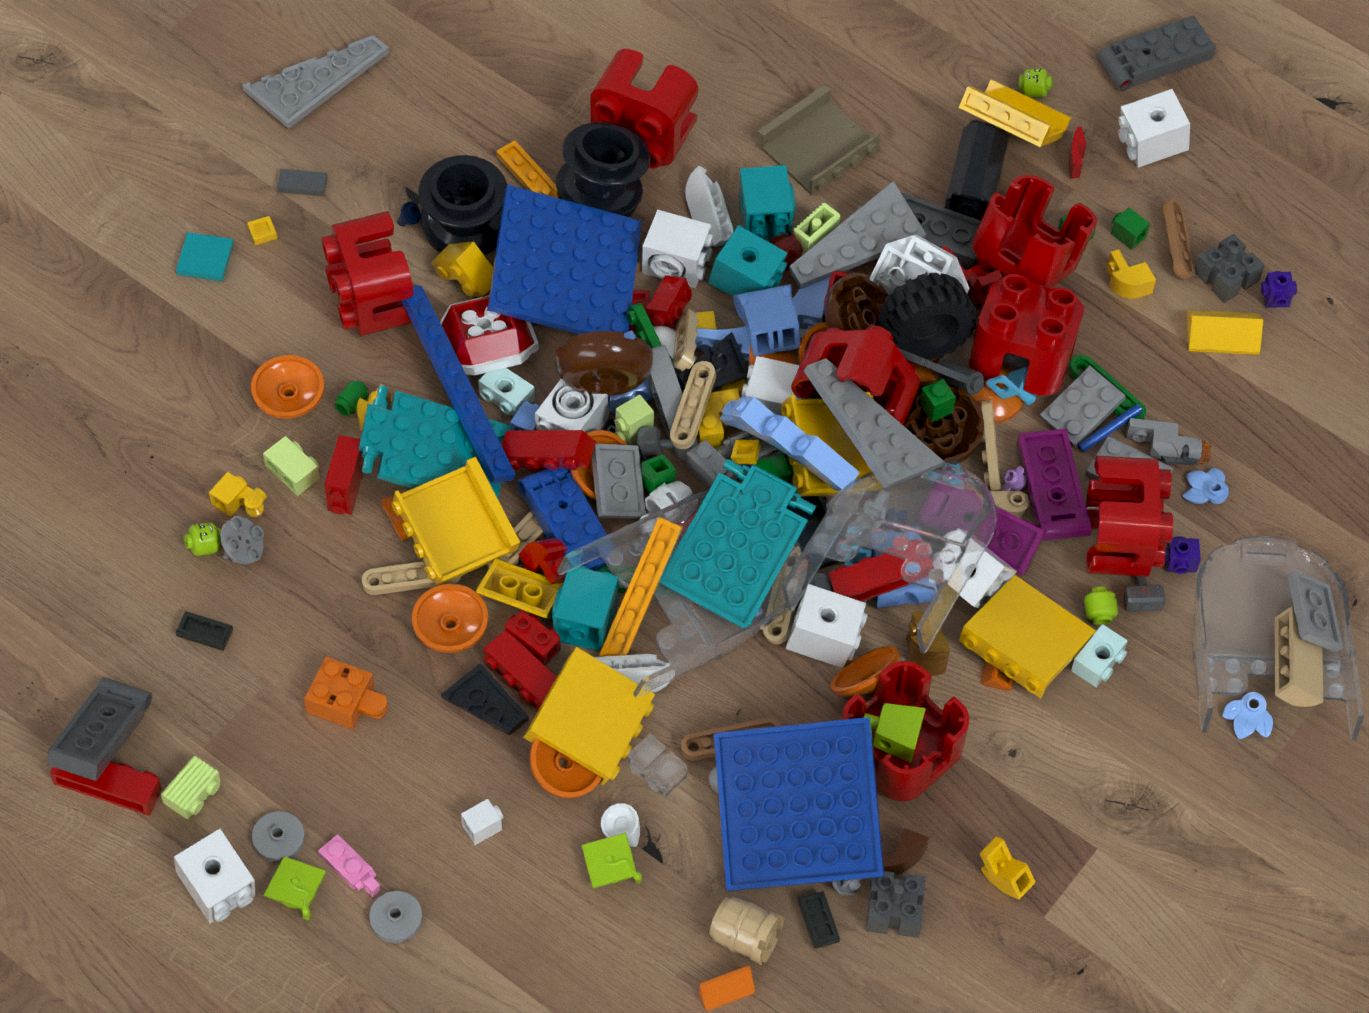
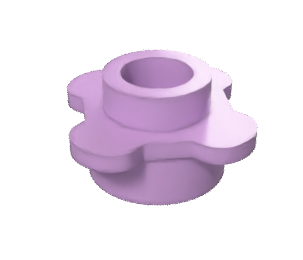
M1019 466L1017 469L1006 471L1004 491H1010L1011 489L1020 491L1025 486L1027 477L1024 474L1023 467Z

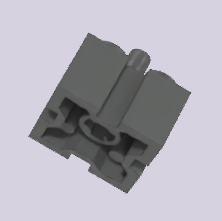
M1235 234L1222 240L1219 243L1218 249L1211 247L1199 254L1195 265V274L1205 284L1208 282L1213 284L1212 291L1223 303L1237 296L1241 286L1246 290L1259 282L1265 266L1253 252L1250 254L1244 252L1246 245Z
M884 871L885 877L871 878L866 932L887 934L888 928L898 929V935L919 938L922 926V904L926 876L905 874L904 880L894 879V872Z

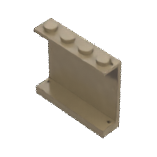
M826 84L757 130L756 145L778 165H786L787 173L810 195H813L818 190L822 191L825 189L828 183L842 177L851 167L858 166L864 158L875 154L880 147L881 134L878 132L873 136H868L830 101L831 89Z

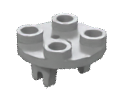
M240 516L230 518L223 524L221 529V543L225 550L223 558H231L232 562L243 565L258 561L264 550L263 529L247 518Z

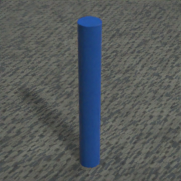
M1134 405L1078 444L1080 450L1084 453L1126 424L1130 418H1134L1143 412L1140 405Z

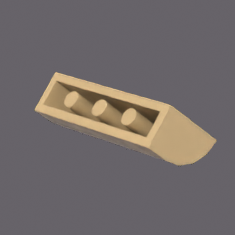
M1291 606L1275 617V696L1294 706H1316L1323 703L1322 647L1300 638L1294 606Z

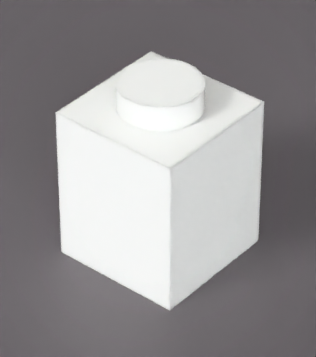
M488 799L461 813L462 826L474 845L502 830L501 820L503 819V814L497 805L492 806Z

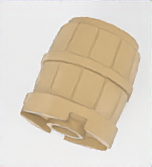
M727 897L722 901L715 913L710 927V936L713 937L715 942L728 948L729 951L749 957L752 962L762 965V962L765 963L769 959L779 939L776 938V930L782 931L784 918L775 912L769 913L753 902H747L736 897Z

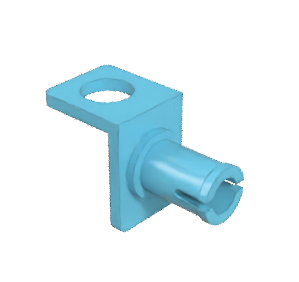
M1026 367L1011 371L1008 377L1001 375L986 382L1002 399L1017 395L1026 405H1030L1036 399L1034 396H1037L1024 390L1028 372ZM996 384H1005L1004 389L999 388Z

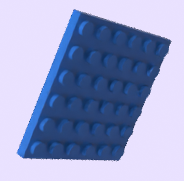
M507 185L503 199L487 311L579 335L595 331L628 332L629 322L626 313L629 311V306L632 305L642 221Z
M871 718L714 733L726 891L885 877Z

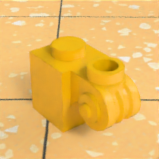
M229 472L209 492L211 505L230 517L242 505L245 506L246 514L249 517H259L264 511L263 502L267 498V495L261 489H251L242 477L234 476Z

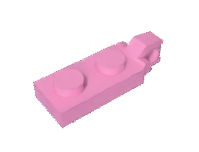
M338 834L318 850V855L353 890L356 888L359 891L363 888L372 897H375L381 891L380 884L374 879L377 875L373 868Z

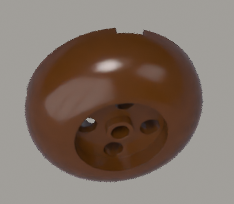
M850 273L842 277L832 286L826 298L825 321L827 329L838 328L843 331L866 330L868 326H880V310L882 305L886 304L885 300L888 297V293L881 284L876 285L870 280V276L866 274Z
M595 331L576 335L567 339V344L563 347H558L555 352L556 370L563 382L572 389L581 393L588 392L589 395L607 394L608 396H615L632 391L647 379L653 366V351L648 343L638 337L634 338V340L625 338L622 332Z
M937 381L920 382L903 426L944 461L939 468L960 464L968 459L980 444L984 430L982 411L969 393L960 387L956 389L949 386L956 397L953 413L931 422L920 405L922 388ZM917 421L923 424L921 428L917 427Z

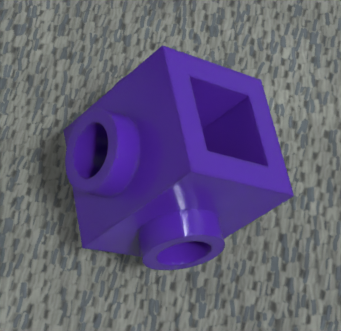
M1268 272L1265 282L1261 283V294L1264 296L1266 308L1289 307L1293 295L1297 293L1296 281L1292 280L1291 272Z
M1182 536L1172 538L1171 542L1167 543V547H1165L1164 562H1166L1167 572H1175L1177 574L1197 573L1201 561L1199 539Z

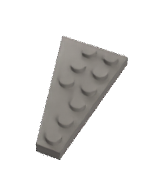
M372 35L348 44V48L327 52V56L316 59L314 57L285 68L280 74L272 77L269 75L261 77L259 82L243 84L242 89L290 129L388 55L389 47Z
M893 181L791 264L789 271L801 289L831 277L835 271L844 272L880 258L887 243L916 234L926 239V233Z
M825 358L807 365L804 369L813 386L885 490L939 468L944 463L939 456L853 381L845 380V382H841L836 375L838 368Z

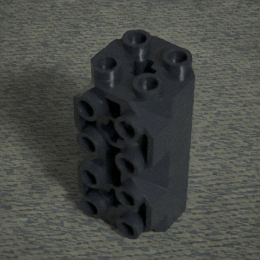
M978 120L970 121L969 125L963 128L945 208L980 221L982 220L992 195L997 192L1009 139V136L1005 133L1006 130Z

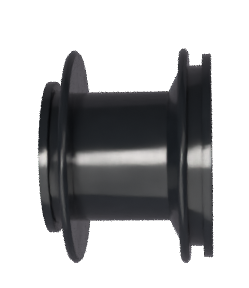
M605 122L583 124L569 132L562 145V154L566 163L560 168L556 177L558 198L630 217L641 202L643 186L640 178L646 173L650 165V152L645 142L631 130L620 125Z
M457 155L436 162L423 174L418 188L419 201L422 206L421 227L427 241L436 251L441 253L449 244L474 242L483 255L490 253L496 248L504 193L507 186L505 176L500 169L493 163L477 156Z

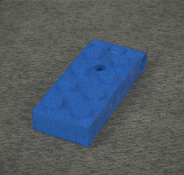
M547 468L517 480V487L521 496L524 497L547 539L556 538L567 547L563 556L568 565L584 566L589 570L597 572L605 566H616L620 556L567 468H558L557 470Z

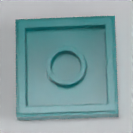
M187 232L176 268L177 275L223 282L234 246V240Z

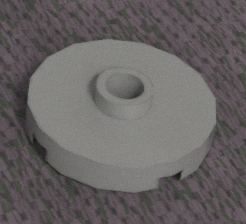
M276 811L268 813L261 817L253 828L252 840L254 849L260 857L267 861H282L284 856L292 859L298 855L304 845L305 834L303 825L296 816L289 812ZM280 832L282 836L274 837V834Z
M401 891L387 892L378 897L372 904L369 913L370 925L375 935L384 942L394 944L413 938L420 930L423 921L421 906L416 898ZM393 913L400 914L398 918L391 917Z

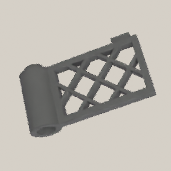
M898 348L905 359L934 370L935 379L937 381L944 379L948 386L956 389L960 387L970 395L978 394L984 386L983 374L948 359H942L936 364Z

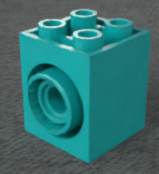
M786 165L740 168L738 199L743 228L764 240L791 238L793 215L795 214V195L793 185L789 183Z
M738 225L716 257L708 283L732 297L735 294L778 287L783 278L782 274L788 264L784 262L787 252Z
M569 565L563 587H560L557 591L552 610L553 628L560 636L561 643L601 652L618 603V576H614L610 572L589 570L584 566L576 567Z

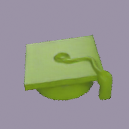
M626 832L582 845L593 889L632 877L636 884L642 882L641 873L636 872Z
M284 856L264 896L279 901L289 908L302 909L303 919L309 920L312 916L309 905L315 898L316 892L326 875V871Z

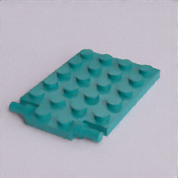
M384 385L378 387L377 397L373 400V404L367 405L359 450L363 451L362 456L364 458L362 472L370 474L373 462L379 456L378 479L413 489L464 467L467 460L476 457L497 499L499 498L501 482L491 484L454 408L395 390L390 410H387L388 402L386 397L388 387ZM488 419L502 445L506 431H510V425Z
M727 459L723 468L738 475L737 478L743 481L742 484L721 473L717 475L666 566L659 584L741 629L748 631L808 522L807 519L786 508L788 506L794 509L797 507L812 515L816 506L802 499V495L796 493L797 487L754 464L751 468L746 465L742 467Z

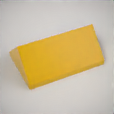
M1187 310L1188 351L1260 355L1263 318L1258 313Z
M495 558L478 586L476 593L552 620L555 597L558 589L563 587L564 583L550 585L547 577Z

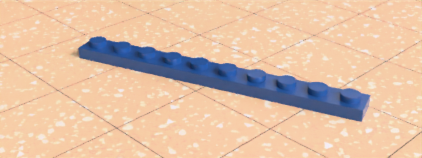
M422 285L413 286L414 295L401 301L491 484L513 481L516 474Z

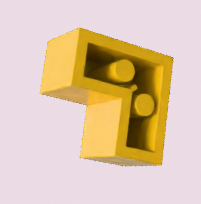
M474 242L449 244L431 262L440 278L445 281L458 280L463 292L470 297H483L490 290L493 267Z
M738 388L711 392L696 437L698 444L706 440L713 448L723 445V427L729 425L724 424L719 418L723 414V407L729 401L740 399Z

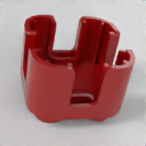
M621 49L616 52L590 95V123H611L631 130L648 147L650 152V169L668 166L675 159L697 121V114L689 111L697 99L698 85L688 72L677 66L668 65L651 91H645L632 86V81L643 65V54L632 49Z
M1021 175L1012 181L1005 197L998 192L992 195L973 238L972 249L976 254L977 261L985 268L999 270L1005 275L1019 274L1026 277L1031 283L1053 288L1076 270L1097 225V217L1087 206L1082 203H1076L1070 208L1061 230L1056 229L1043 218L1054 193V186L1043 178L1034 175Z
M389 211L331 225L332 235L321 237L328 264L325 265L327 280L331 292H337L340 302L337 303L344 331L356 328L358 335L361 337L412 324L401 301L414 295L412 279L405 255L399 250L392 252L390 240L381 239L394 234V223Z
M1009 274L995 281L991 285L979 315L969 358V367L982 373L984 380H989L1000 376L1005 354L1011 353L1025 357L1030 362L1024 384L1026 392L1041 396L1058 392L1062 387L1069 360L1071 361L1084 314L1083 304L1070 289L1063 287L1052 289L1031 283L1026 277L1019 274Z
M868 326L866 330L851 331L828 328L825 332H819L812 336L791 384L792 392L798 399L809 398L814 389L804 369L807 365L826 358L838 368L836 375L841 382L851 380L864 392H870L875 402L886 404L884 409L904 425L920 386V379L915 373L914 365L905 359L893 342V336L888 330L880 326Z
M1097 455L1094 467L1096 468L1099 480L1089 481L1086 494V510L1090 519L1091 529H1098L1096 547H1090L1086 554L1087 573L1149 577L1152 567L1163 568L1165 543H1170L1172 540L1173 514L1171 512H1164V499L1169 500L1171 494V470L1159 469L1158 459Z
M910 661L895 662L884 669L879 675L874 697L867 702L858 693L855 694L846 703L842 720L864 718L865 713L880 717L883 705L886 703L925 708L912 762H907L873 746L877 789L886 797L895 801H910L917 798L958 762L963 752L969 726V713L964 704L956 697H952L944 704L943 710L938 707L929 697L931 675L922 666ZM872 731V740H873V742H874V738H875V734H876V732H874V731Z

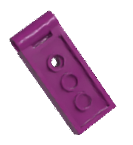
M1067 429L1019 434L1017 449L1021 465L1024 468V474L1027 477L1026 487L1035 524L1047 530L1043 541L1090 536V519L1087 514Z
M937 477L916 519L918 523L946 537H949L954 532L957 533L958 530L972 535L1022 576L1026 575L1047 533V530L941 477ZM968 515H971L973 518L971 524L966 522Z

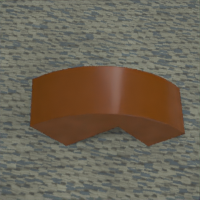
M904 828L894 854L883 851L884 871L894 872L895 876L913 867L924 855L929 837Z

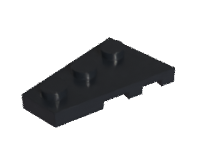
M733 332L714 345L692 365L693 367L698 362L707 361L714 366L716 379L712 390L746 379L748 374L747 365ZM692 367L690 369L686 368L677 375L682 393L684 392Z
M481 663L441 694L444 700L508 735L514 733L529 720L528 715Z

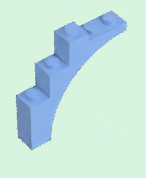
M830 277L799 289L792 298L799 328L807 329L808 325L814 326V322L823 321L824 300L828 293ZM745 326L721 330L697 328L696 349L702 352H707L733 332L747 368H749L750 342Z
M744 396L739 400L729 401L722 409L723 414L719 419L724 424L746 431L779 449L806 467L835 491L846 492L860 473L818 436L807 435L786 416L775 415L755 397Z

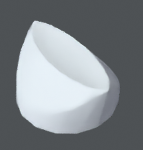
M617 803L610 806L601 818L603 833L607 837H612L626 832L630 847H636L640 837V822L637 812L632 806L625 803Z

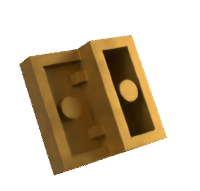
M922 610L912 612L911 622L908 624L909 633L906 636L910 649L908 661L919 664L931 676L946 673L950 647L941 628L931 631Z

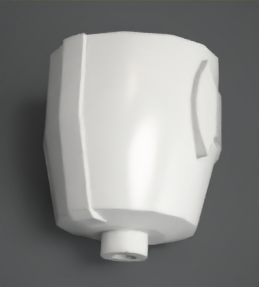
M674 481L667 485L663 483L645 498V506L648 513L654 514L657 517H663L676 524L685 517L690 505L694 503V495L690 487L681 481Z

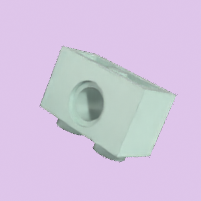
M507 368L487 372L478 381L480 396L485 401L497 405L507 415L510 414L514 417L524 401L532 403L535 400V387Z
M1102 624L1074 659L1071 671L1094 687H1097L1102 680L1106 682L1113 673L1114 669L1112 667L1115 663L1120 664L1126 657L1127 651H1125L1128 640ZM1097 655L1104 656L1106 659H1100Z

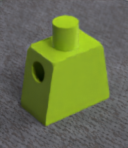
M886 703L883 705L880 717L865 713L864 718H871V729L876 732L873 746L907 762H912L925 708Z

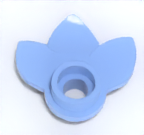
M1211 468L1207 473L1196 470L1187 474V481L1192 488L1183 494V499L1195 504H1203L1207 501L1212 504H1221L1228 497L1229 488L1225 484V475L1219 469Z
M1257 692L1247 693L1243 696L1242 700L1229 702L1223 711L1222 716L1224 718L1234 720V731L1237 739L1246 738L1255 730L1261 736L1267 738L1272 731L1273 719L1266 710V700ZM1255 700L1258 703V707L1251 708L1249 702Z

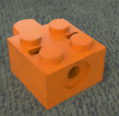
M327 656L304 698L307 713L354 730L361 714L380 719L387 713L388 705L384 694L373 691L375 688L373 673Z

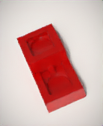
M1082 126L1076 128L1069 154V173L1071 179L1080 178L1082 170V159H1084L1087 145Z

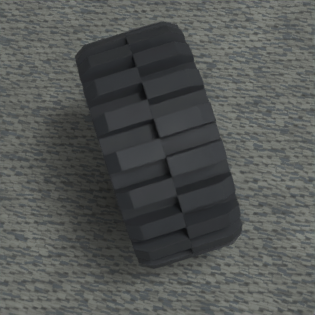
M938 273L921 274L913 280L910 278L905 281L904 285H899L894 289L893 294L888 295L885 300L886 304L882 305L879 315L880 327L892 334L893 342L898 348L929 361L944 358V355L953 353L958 346L961 347L965 343L966 337H970L976 322V310L964 287L955 277L944 273L940 275Z

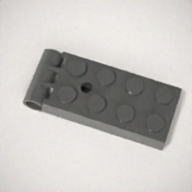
M1191 16L1114 42L1112 47L1106 46L1097 53V58L1117 89L1125 91L1138 84L1213 59L1216 47L1195 16Z
M901 192L925 231V240L940 248L943 246L948 247L957 257L960 266L968 269L975 267L978 261L972 249V241L981 221Z
M103 677L49 748L48 765L97 781L144 717V712L148 710L151 704L152 693Z

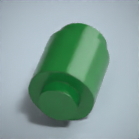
M351 380L336 397L335 408L345 416L354 414L357 411L358 400L360 398L366 400L369 397L367 386L359 380Z

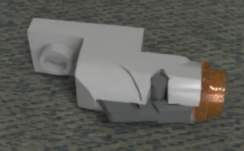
M1130 418L1126 439L1136 442H1150V457L1162 459L1165 464L1198 465L1210 460L1211 443L1185 435L1178 436L1179 424Z

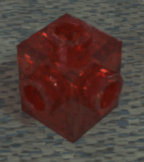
M784 232L767 240L769 243L787 252L784 262L788 264L784 271H788L790 265L802 256L803 249L800 242L796 240L795 234Z

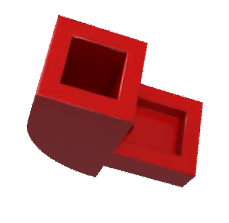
M981 264L965 270L968 275V286L970 288L967 295L976 305L985 303L991 285L1003 278L1000 271L996 270L990 273L988 268Z
M550 538L531 542L518 554L527 570L534 573L544 572L550 585L565 581L569 565L563 554L566 552L567 547L560 540Z

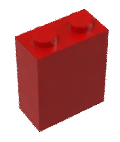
M338 435L324 484L328 511L336 514L345 513L352 515L364 474L362 472L363 451L359 450L360 439Z

